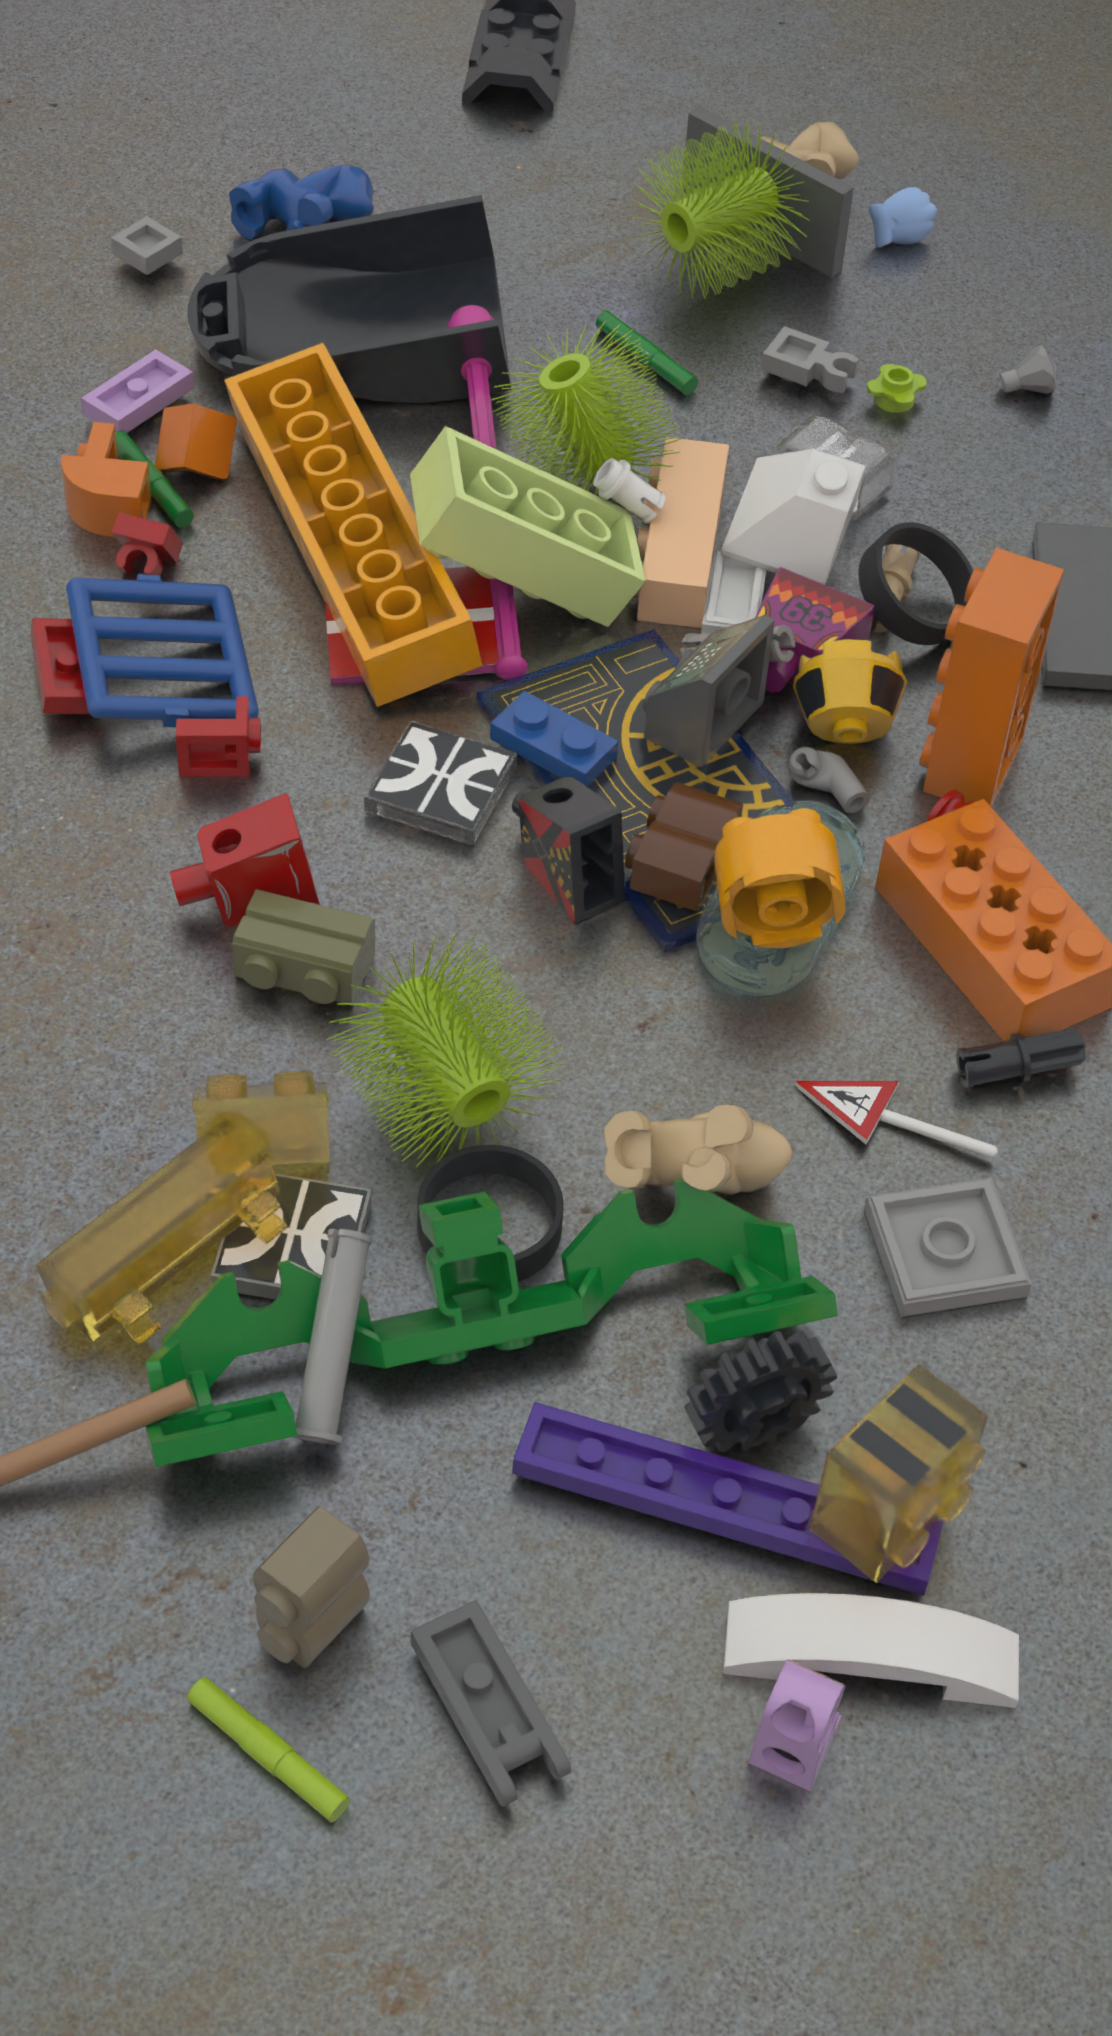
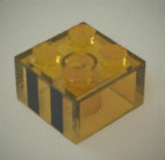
M918 1364L827 1453L810 1530L876 1583L896 1563L900 1567L906 1568L925 1547L930 1536L927 1531L940 1518L948 1523L951 1522L970 1500L974 1488L968 1482L986 1453V1450L980 1446L989 1416L921 1364Z

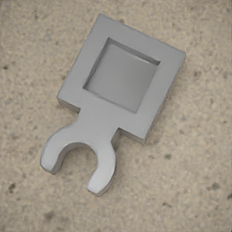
M784 326L763 352L761 370L777 375L786 381L796 382L807 386L812 379L821 381L826 389L843 393L846 389L847 377L854 379L856 376L859 359L845 352L830 353V342Z

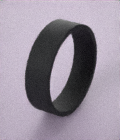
M914 522L894 525L867 548L861 557L858 577L863 598L866 602L875 605L874 616L897 637L917 645L926 646L942 643L947 640L945 639V632L948 624L933 623L918 617L907 609L892 592L883 572V547L890 544L907 546L930 559L946 578L951 588L955 605L966 606L967 602H964V597L973 573L971 564L959 547L940 531Z
M476 1145L447 1155L437 1162L426 1174L418 1193L417 1232L425 1254L434 1245L422 1231L418 1205L431 1203L442 1189L461 1178L476 1174H501L519 1179L533 1187L545 1199L552 1211L554 1220L545 1236L527 1250L514 1254L518 1282L540 1271L554 1256L562 1234L563 1195L553 1173L532 1155L508 1146Z

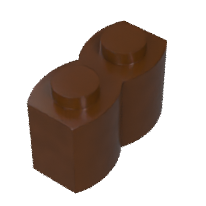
M679 782L674 783L666 797L657 795L647 818V831L644 836L638 833L634 835L626 853L625 868L632 870L630 889L694 911H699L716 879L714 853L716 846L723 838V826L732 819L742 817L743 804Z

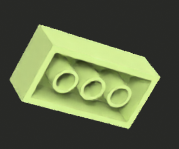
M445 426L410 474L420 546L425 547L437 557L455 560L473 568L485 578L501 580L521 589L531 598L547 600L567 609L577 618H588L606 627L610 626L646 582L633 520L629 510Z

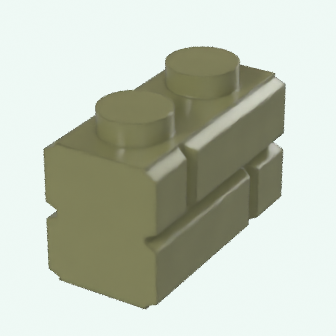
M256 889L247 906L246 915L242 917L233 936L234 976L244 978L247 983L260 989H270L276 986L300 992L311 1001L320 1004H328L333 1001L355 1003L361 989L351 985L362 987L363 979L366 978L369 967L374 960L375 919Z

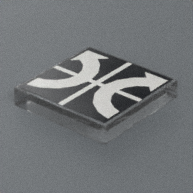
M410 720L364 797V811L474 845L517 768L518 753Z

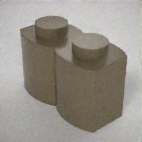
M321 1505L269 1555L253 1574V1582L257 1592L254 1596V1601L257 1605L256 1618L260 1628L257 1631L259 1641L279 1661L289 1663L291 1660H294L303 1668H307L368 1604L370 1597L367 1582L362 1574L369 1565V1555L361 1535Z

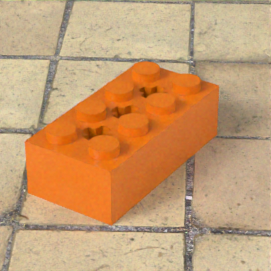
M999 548L994 550L985 570L977 567L974 569L965 592L964 602H967L966 606L955 605L945 632V639L953 641L952 649L947 648L937 672L936 682L943 684L944 690L937 693L928 717L927 724L936 727L935 734L930 733L927 737L919 761V766L927 768L923 792L941 798L947 792L956 789L964 794L965 803L984 799L992 807L1025 737L1065 569Z
M984 799L884 839L875 888L1003 1041L1010 1040V1035L1017 1032L1021 1033L1023 1038L1061 1031L1112 1008V943Z

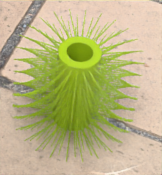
M748 119L743 143L736 125L742 145V152L740 151L734 122L729 142L725 135L728 150L723 135L722 139L725 148L722 145L719 129L718 134L716 132L717 138L716 136L714 138L715 143L708 132L714 144L713 149L710 142L713 152L710 151L707 139L708 149L706 148L704 137V147L702 139L701 143H698L700 150L693 139L699 151L698 155L695 149L698 158L694 155L689 139L693 155L690 153L688 142L689 153L686 147L683 150L684 155L679 145H677L683 156L682 161L679 154L682 164L679 163L673 146L678 161L677 164L673 150V159L671 152L669 155L672 168L664 155L673 175L669 173L662 157L667 171L663 168L659 153L657 152L662 166L661 169L659 167L658 169L665 177L667 184L656 169L666 187L661 185L650 162L649 165L657 181L650 178L649 180L664 195L668 202L661 198L649 181L648 183L659 198L636 185L663 210L660 212L633 200L640 204L639 206L651 210L648 212L661 216L657 217L661 218V222L634 218L655 222L642 223V225L661 224L662 226L661 228L653 229H662L660 231L637 237L659 232L664 233V235L652 241L665 236V239L654 248L665 240L670 244L661 254V256L663 254L664 256L660 263L671 246L675 249L670 263L671 268L668 273L667 284L678 252H680L679 294L687 263L692 299L697 277L702 289L697 273L698 268L700 269L705 293L706 288L701 267L705 274L707 292L709 279L712 278L715 285L711 275L712 270L719 291L720 287L715 273L719 278L721 289L722 285H725L723 280L725 281L724 275L730 287H732L724 271H727L732 285L733 282L728 270L731 272L734 284L735 280L732 272L737 283L739 268L746 279L739 265L740 262L747 278L748 275L743 263H745L749 274L747 265L750 268V272L752 267L753 272L754 267L752 264L754 265L755 261L762 274L754 258L756 255L760 264L757 256L759 255L765 271L762 258L764 262H767V265L769 262L766 249L768 252L769 250L766 243L770 246L775 260L776 257L772 248L775 249L776 255L777 251L783 254L781 250L779 251L775 247L777 244L773 240L771 233L783 250L773 231L779 236L790 260H792L781 237L793 244L794 240L779 220L802 233L777 210V207L789 210L803 218L805 217L801 213L789 209L793 207L779 204L778 202L785 201H778V198L809 201L784 197L799 196L800 194L778 195V192L787 189L778 191L777 189L804 182L776 187L777 184L794 175L776 183L774 181L789 169L774 180L772 178L776 174L772 177L770 176L777 168L776 164L783 152L769 174L765 171L770 165L766 166L773 145V137L768 154L760 168L761 124L758 143L753 157ZM747 126H748L750 149H751V157H752V162H751L750 165H749V151H748ZM733 127H734V131H735V136H736V140H737V145H738V149H739V154H738V152H737V150H736V146H735V139H734ZM746 141H747V156H746V152H745ZM758 145H759L758 167H755V166H756V159H757V152H758ZM720 150L723 153L724 160L721 157ZM705 157H706L707 160H708L709 167H708V165H707V163H706V161H705ZM745 158L747 161L748 170L745 167ZM689 162H690L691 165H692L693 172H692V170H691V168H690ZM677 167L681 171L682 177L680 176ZM674 169H675L676 172H677V177H678V179L676 178V176H675V174H674ZM666 175L671 179L672 184L667 179ZM669 184L671 185V187L674 189L675 192L671 191ZM677 187L681 191L682 196L677 192ZM666 193L672 198L673 202L670 201ZM651 197H653L655 200H657L659 203L665 206L664 209ZM770 216L774 217L778 221V223L781 225V227L784 229V231L787 233L790 239L777 226V224L771 219ZM766 217L770 219L772 225L767 221ZM757 224L761 225L762 231L758 228ZM692 250L695 254V263L692 257ZM682 253H684V261H683V269H682V277H681ZM731 254L734 256L735 263L732 260ZM689 255L691 257L693 293L688 265ZM716 260H717V262H718V264H719V266H720V271H719V269H718V267H717ZM705 264H706V267H707L708 276H707L706 271H705ZM693 266H694V269H695V284H694V276H693Z
M621 324L593 349L602 328L601 326L582 353H578L580 341L586 328L585 325L582 334H580L577 347L575 345V352L572 354H568L567 328L566 355L561 340L564 354L561 357L558 356L549 336H547L557 359L552 361L546 354L549 358L548 360L530 347L549 363L545 368L527 361L514 360L538 368L542 371L541 374L502 372V374H512V376L529 379V381L494 386L501 387L529 382L539 383L533 386L502 388L524 389L510 390L515 392L492 399L495 400L517 392L526 394L496 402L516 399L511 403L502 404L505 406L499 409L513 403L524 402L520 405H511L510 407L512 408L501 412L504 413L519 407L512 413L505 415V418L521 412L515 417L505 419L508 420L505 423L514 418L522 417L519 420L511 421L514 423L502 428V430L513 425L512 429L508 430L513 431L508 435L514 434L510 438H517L511 442L518 438L523 439L520 442L529 441L517 451H523L519 455L526 454L525 456H532L523 462L533 457L538 458L528 463L532 466L535 462L545 459L539 464L534 465V467L545 464L538 469H543L542 471L544 472L551 471L549 474L563 480L573 474L572 479L566 482L572 483L575 486L586 479L580 488L585 490L588 484L591 483L587 491L593 486L594 478L600 467L610 458H614L618 462L626 460L630 463L631 467L632 465L673 467L641 458L680 453L673 452L642 457L633 456L639 453L673 451L657 447L678 440L655 447L648 446V444L677 438L678 436L654 441L660 437L672 436L673 434L666 435L669 432L658 433L670 427L659 431L654 430L673 422L666 423L670 419L663 420L666 417H660L661 415L657 414L653 415L664 410L659 409L667 404L658 406L664 400L661 402H657V399L651 400L664 392L650 398L653 393L660 391L652 392L659 386L651 388L655 385L650 384L653 381H644L656 375L643 380L644 376L648 375L645 373L650 369L644 370L648 366L637 363L649 357L627 365L631 360L643 356H634L632 359L622 362L633 354L638 353L637 355H639V352H637L639 349L629 355L620 357L633 349L631 348L624 352V349L619 356L613 358L623 348L641 339L630 344L627 342L622 348L615 350L622 344L620 343L606 354L607 348L624 337L622 336L613 343L611 341L604 348L614 337L613 335L597 354L589 358L590 354ZM593 341V343H592L591 347L589 348L587 354L584 355V352L586 351V349L588 348V346L590 345V343ZM602 353L597 360L593 361L597 355ZM615 353L607 362L602 363L604 358ZM612 362L608 368L602 369L605 365ZM640 365L637 368L627 370L631 366ZM643 368L639 372L629 375L634 370ZM644 372V373H643L642 375H640L638 378H635V379L633 378V377L636 376L638 373ZM520 375H538V376H540V377H539V378H533V377L520 376ZM643 383H647V384L644 385V386H641V387L638 386L637 388H634V387H636L638 384L641 385V384H643ZM650 386L648 389L637 393L643 387ZM530 388H538V389H536V390H534V391H529V390H527V389H530ZM651 390V391H650L649 393H647L645 396H640V395L643 394L645 391ZM529 395L534 396L532 399L518 401ZM534 400H539L536 404H528ZM626 400L623 404L617 405L620 401ZM650 401H654V402H652L651 404H648V405L645 404V405H643L645 402L648 403V402H650ZM657 404L656 406H654V407L651 408V409L644 410L645 408H647V407L650 406V405ZM658 408V409L655 410L653 413H651V414L648 413V412L651 411L652 409ZM548 417L545 421H540L542 418ZM628 418H633L630 422H625ZM661 419L657 422L649 423L652 420ZM664 422V423H662V424L659 425V426L650 428L651 426L655 425L656 423ZM527 424V426H525L520 431L514 432L517 428ZM527 430L526 433L515 436L519 432ZM557 434L554 438H549L551 435ZM654 434H662L656 437H649ZM644 435L642 438L633 439L635 436ZM652 439L644 444L638 443L640 440ZM536 442L529 448L523 449L526 445ZM536 447L535 450L524 453L528 449ZM638 448H639V449H645V450H642V451H634V450H636V449H638ZM651 449H661L660 451H648ZM566 451L563 455H558L560 452ZM559 460H564V462L556 464ZM634 461H640V462H646V463H652V464L634 463ZM630 467V471H632L633 473L635 472V473L641 474V475L645 476V477L648 478V479L653 478V479H656V480L661 481L660 479H657V478L651 477V476H649V475L640 473V472H638V471H636V470H634L633 468ZM574 468L570 473L564 475L568 469ZM583 476L577 483H575L577 478Z
M457 932L429 977L431 953L437 934L420 977H415L414 941L413 969L410 956H408L412 979L408 980L405 971H403L407 981H404L393 954L390 952L403 982L402 984H398L388 969H386L397 984L396 988L370 968L394 989L390 992L383 987L389 995H385L368 985L366 986L372 990L351 985L387 997L384 1003H337V1005L379 1009V1011L329 1022L333 1023L382 1013V1016L376 1018L339 1022L361 1025L326 1040L367 1024L375 1025L372 1028L333 1040L334 1042L363 1033L356 1038L341 1041L350 1042L332 1053L350 1043L360 1042L333 1056L336 1057L364 1043L356 1051L340 1057L339 1059L348 1056L339 1066L343 1062L353 1059L340 1068L341 1070L353 1061L362 1060L342 1073L357 1066L348 1075L357 1072L351 1077L352 1079L359 1076L355 1081L365 1078L352 1089L365 1080L368 1082L373 1080L357 1090L359 1091L368 1086L359 1096L368 1092L364 1098L371 1097L365 1102L370 1098L375 1099L365 1108L380 1099L379 1102L381 1103L367 1112L377 1106L380 1108L386 1101L394 1098L390 1100L391 1102L386 1107L380 1110L378 1108V1111L371 1114L373 1115L381 1111L376 1115V1117L382 1116L378 1120L380 1121L388 1113L396 1112L397 1109H400L396 1114L384 1118L387 1120L377 1127H380L391 1118H393L392 1121H396L380 1131L391 1126V1129L398 1121L406 1118L398 1127L385 1133H390V1137L394 1136L390 1140L392 1141L400 1133L412 1129L390 1147L402 1139L406 1140L412 1132L419 1128L409 1141L393 1151L400 1147L404 1148L410 1141L419 1137L402 1154L404 1155L424 1135L425 1139L428 1132L432 1129L426 1141L404 1158L402 1162L420 1147L422 1149L425 1143L432 1139L417 1158L419 1159L437 1135L446 1128L445 1135L418 1165L442 1141V1148L437 1156L438 1159L456 1125L459 1126L458 1130L437 1162L441 1160L461 1128L463 1129L459 1150L463 1146L469 1127L476 1126V1145L478 1144V1136L481 1143L479 1125L483 1124L484 1128H486L485 1122H487L495 1143L498 1145L488 1120L492 1118L501 1129L494 1119L496 1115L517 1131L498 1114L500 1111L506 1114L502 1110L503 1108H507L520 1115L522 1114L519 1112L537 1116L505 1106L508 1100L551 1098L521 1095L512 1092L561 1080L510 1090V1087L514 1085L550 1080H536L538 1078L533 1077L565 1063L527 1078L518 1076L556 1063L557 1061L533 1068L539 1063L547 1062L546 1059L563 1048L537 1063L523 1065L527 1062L537 1061L533 1059L558 1046L533 1057L542 1048L551 1045L550 1042L554 1039L552 1038L541 1048L528 1052L533 1047L543 1044L542 1041L553 1034L552 1032L536 1044L529 1046L531 1043H534L535 1038L548 1030L544 1032L541 1030L534 1038L522 1044L533 1033L544 1028V1026L539 1028L543 1023L539 1026L535 1025L542 1018L538 1019L527 1029H525V1026L530 1025L527 1023L538 1016L539 1013L527 1022L528 1018L522 1024L519 1023L536 1010L527 1014L531 1008L524 1010L528 1005L520 1007L528 999L519 1006H512L526 996L524 995L512 1003L513 998L522 993L520 992L511 997L517 991L516 989L510 992L516 985L506 989L515 980L506 987L498 988L510 979L508 978L497 986L500 979L509 974L507 973L497 979L504 972L496 974L502 966L498 970L492 971L501 961L482 975L485 968L499 959L497 958L483 968L486 962L496 955L482 962L489 955L487 954L477 966L468 970L489 948L464 970L468 960L486 945L468 958L471 953L470 951L463 963L456 968L473 945L472 943L449 974L444 977L445 970L472 941L475 935L447 965L450 951L454 945L453 940L458 934ZM451 945V948L436 978L433 979L432 975L434 974L435 970L437 969L438 965L440 964L441 960L443 959L444 955L446 954L447 950ZM464 965V967H463L461 973L457 976V974H458V972L460 971L461 967ZM482 965L477 973L468 978L478 966ZM457 970L452 980L444 984L448 977ZM469 973L468 976L461 982L462 976ZM494 973L488 979L480 982L484 976ZM497 976L492 983L480 989L488 980ZM456 981L454 987L449 988ZM468 983L465 989L458 993L460 986ZM509 990V991H508L506 994H504L502 997H500V998H498V999H496V1000L494 999L498 994L503 993V992ZM467 994L464 999L459 1000L462 995ZM511 994L506 1001L497 1006V1003L500 1000H502L505 996ZM512 999V1001L508 1005H504L506 1002ZM523 1008L518 1014L507 1018L514 1011ZM481 1012L479 1017L473 1018L476 1013ZM526 1012L519 1020L510 1024L518 1015ZM379 1019H384V1021L382 1022H374ZM538 1026L533 1032L519 1038L527 1030ZM383 1027L377 1033L365 1035L376 1028ZM495 1030L493 1035L486 1037L490 1031ZM386 1033V1034H385L383 1037H381V1038H375V1037H377V1036H379V1035H381V1034ZM372 1036L366 1040L355 1041L356 1039ZM367 1043H373V1044H371V1045H369V1046H366V1047L362 1048V1047L365 1046ZM379 1044H386L384 1047L374 1050ZM528 1044L525 1048L518 1050L522 1046ZM393 1046V1048L389 1052L385 1053L387 1048ZM368 1048L366 1051H364V1052L361 1053L360 1055L351 1057V1056H352L353 1054H355L356 1052H359V1051H361V1050H364V1049ZM509 1049L507 1054L500 1055L504 1050ZM521 1051L514 1059H507L511 1054ZM396 1053L394 1057H389V1055ZM530 1053H533V1054H532L530 1057H528L526 1060H524V1059H519V1058L524 1057V1056H526V1055H528V1054H530ZM366 1055L365 1058L357 1059L360 1056ZM362 1062H367L363 1067L357 1069ZM375 1063L367 1071L358 1074L363 1068ZM391 1063H393L392 1068L386 1069ZM512 1064H519L513 1068H509ZM405 1066L401 1072H397L400 1067ZM531 1066L520 1073L511 1075L519 1068ZM371 1071V1075L362 1077L365 1073ZM408 1072L407 1076L400 1077L402 1074ZM377 1080L378 1083L374 1087L368 1089L373 1084V1082ZM512 1080H520L515 1083H509ZM386 1083L378 1091L369 1094L374 1088ZM403 1083H405L403 1088L398 1089ZM418 1085L414 1091L409 1092L411 1087ZM380 1091H383L382 1093H384L382 1095L373 1097ZM420 1092L419 1096L412 1097L414 1094ZM399 1102L390 1111L381 1114L387 1107ZM417 1102L416 1107L410 1109ZM430 1105L426 1111L421 1112L424 1106ZM433 1111L426 1121L419 1123L426 1114ZM411 1116H413L411 1120H409V1121H407L406 1123H404V1122H405L406 1120H408ZM445 1121L442 1127L431 1136L437 1125ZM429 1122L428 1129L415 1136ZM410 1123V1124H409L408 1126H406L402 1131H400V1132H398V1133H396V1134H394V1135H391V1134H392L393 1132H395L398 1128H400V1127H402V1126H404V1125Z

